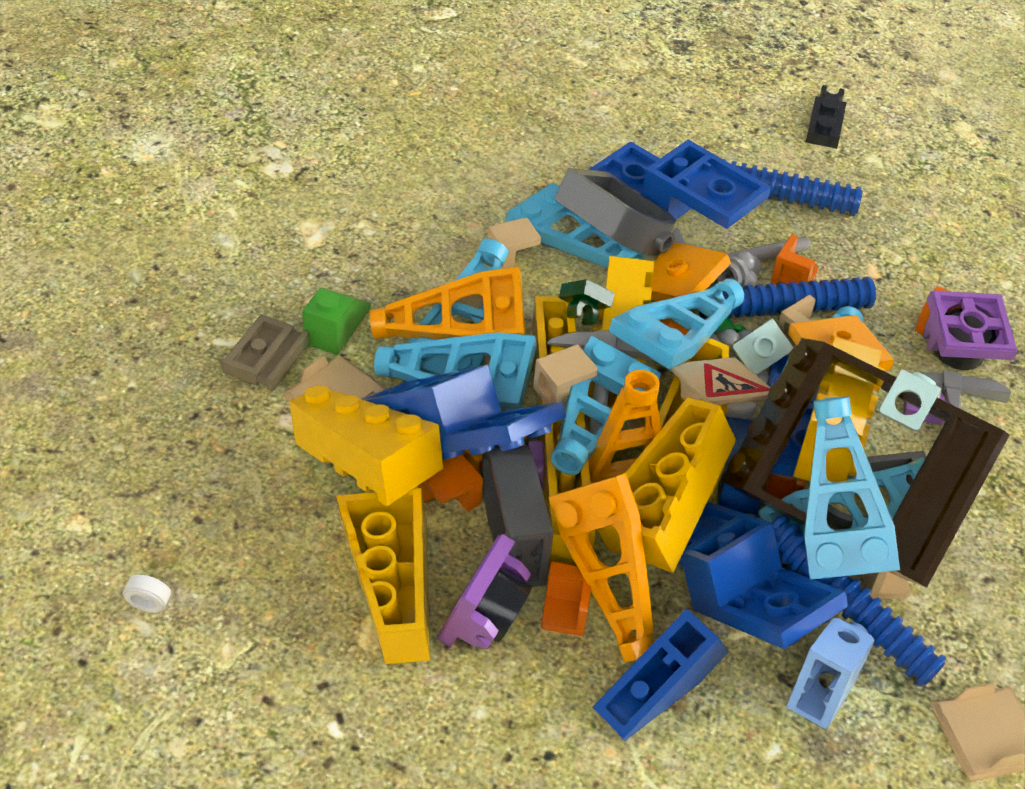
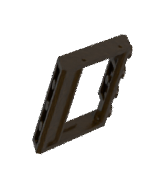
M801 338L798 345L790 352L788 363L778 381L771 386L768 392V399L758 417L749 425L748 434L740 449L730 459L727 472L721 482L774 511L787 515L791 520L805 527L807 513L763 491L823 378L825 375L827 376L834 364L881 387L882 390L889 393L897 377L826 342ZM903 392L897 396V398L919 409L921 408V400L915 393ZM936 398L929 414L945 421V424L892 519L895 526L900 570L888 571L925 588L928 587L1010 436L1006 431L939 398ZM827 522L831 529L839 530L838 527Z

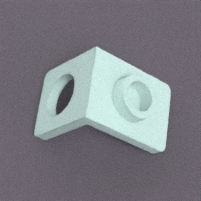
M773 318L732 346V350L741 363L755 375L774 364L793 349V346Z
M901 369L880 407V414L913 431H918L936 398H940L941 388L936 386L935 381L918 372L911 374ZM903 392H913L920 398L921 408L913 415L901 414L895 407L897 396Z

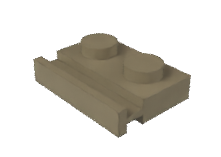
M261 314L222 361L223 373L254 385L262 383L267 385V390L273 391L310 343V332L304 330L302 333L298 332L293 325Z

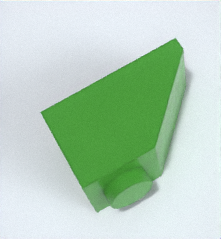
M319 288L302 311L303 331L307 330L310 332V343L308 345L338 355L371 309V303L336 291Z

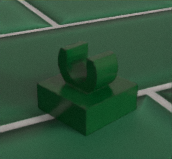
M588 279L563 283L559 298L569 303L566 311L568 318L581 317L583 311L582 324L592 325L598 320L599 309L612 307L615 293Z

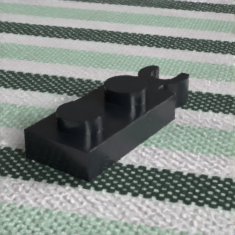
M823 85L820 95L815 97L805 142L837 149L847 103L843 102L845 91L840 88L837 94H831L827 91L828 86Z

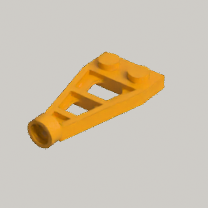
M511 267L481 271L387 304L384 308L371 309L370 326L373 338L382 339L397 336L418 339L423 337L438 340L496 332L526 335L520 268ZM472 295L483 297L484 319L477 324L459 323L452 318V306L455 302ZM434 304L442 305V322L440 324L418 325L415 323V311L417 309Z
M634 370L626 375L624 387L621 388L597 440V447L588 460L590 483L626 473L637 458L611 463L615 452L642 445L645 450L659 431L662 430L657 404L660 382L654 373L647 370ZM636 388H643V391L636 390ZM645 417L644 427L621 431L626 420Z
M624 473L548 498L561 538L586 583L591 586L592 594L617 637L623 662L638 660L654 643L652 636L654 628L640 514L627 475ZM606 526H612L617 530L621 546V559L617 564L608 566L598 559L589 542V534L592 530ZM622 573L626 574L629 578L633 599L632 606L624 608L619 606L608 585V577Z

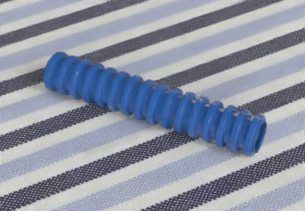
M736 161L731 163L769 185L771 189L768 199H772V196L778 197L777 201L781 202L783 199H788V203L792 204L793 201H797L800 206L803 203H807L810 208L817 205L820 210L827 207L830 212H834L837 209L840 210V214H844L847 211L850 212V216H855L858 213L863 193L860 186L853 189L850 184H846L843 187L840 186V182H836L833 185L830 184V180H825L823 183L819 182V178H815L814 181L809 180V176L806 175L803 179L799 178V174L796 173L793 176H789L786 171L783 174H779L776 169L773 172H769L766 167L759 170L756 165L749 168L746 163H742V166L736 165Z
M857 277L851 280L843 278L840 281L838 279H831L830 282L828 280H820L819 283L816 280L809 281V283L800 281L798 284L788 282L787 285L785 283H777L776 287L773 283L766 284L765 287L762 284H757L754 288L752 285H745L742 288L744 291L742 304L732 309L728 318L731 319L733 315L736 318H742L744 314L747 317H753L755 313L757 316H764L766 313L772 316L777 312L781 315L782 311L808 295L816 299L812 313L819 310L827 312L830 309L837 311L846 306L861 309L862 307L868 309L872 308L875 303L876 287L870 277H863L862 279ZM722 290L724 298L727 299L729 295ZM699 312L702 319L705 320L708 318V316Z
M787 515L779 516L772 524L778 551L782 556L780 560L784 564L790 563L792 565L790 568L792 572H800L803 576L810 578L804 533L801 534L799 532L800 527L797 524L791 525L789 523L790 518ZM849 575L814 579L845 591L848 607L842 610L841 616L845 620L850 618L854 622L861 624L875 640L873 645L876 648L880 646L884 648L883 654L887 658L890 656L895 658L894 664L897 667L901 665L907 669L905 674L908 677L912 675L918 679L916 684L919 687L925 686L946 664V657L943 654L938 657L934 653L935 647L933 645L927 647L923 643L924 637L921 635L916 637L912 633L914 628L910 625L908 627L902 625L903 619L900 616L896 618L892 616L893 610L889 606L883 608L881 606L882 600L879 597L873 599L870 596L872 591L869 588L863 590L860 587L861 581L858 578L852 580Z

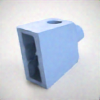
M833 618L809 649L786 706L788 709L825 730L828 729L856 683L874 643L873 637L868 634L861 624L856 622L847 623L840 618ZM824 673L835 676L828 687L829 689L824 688L819 683V676Z

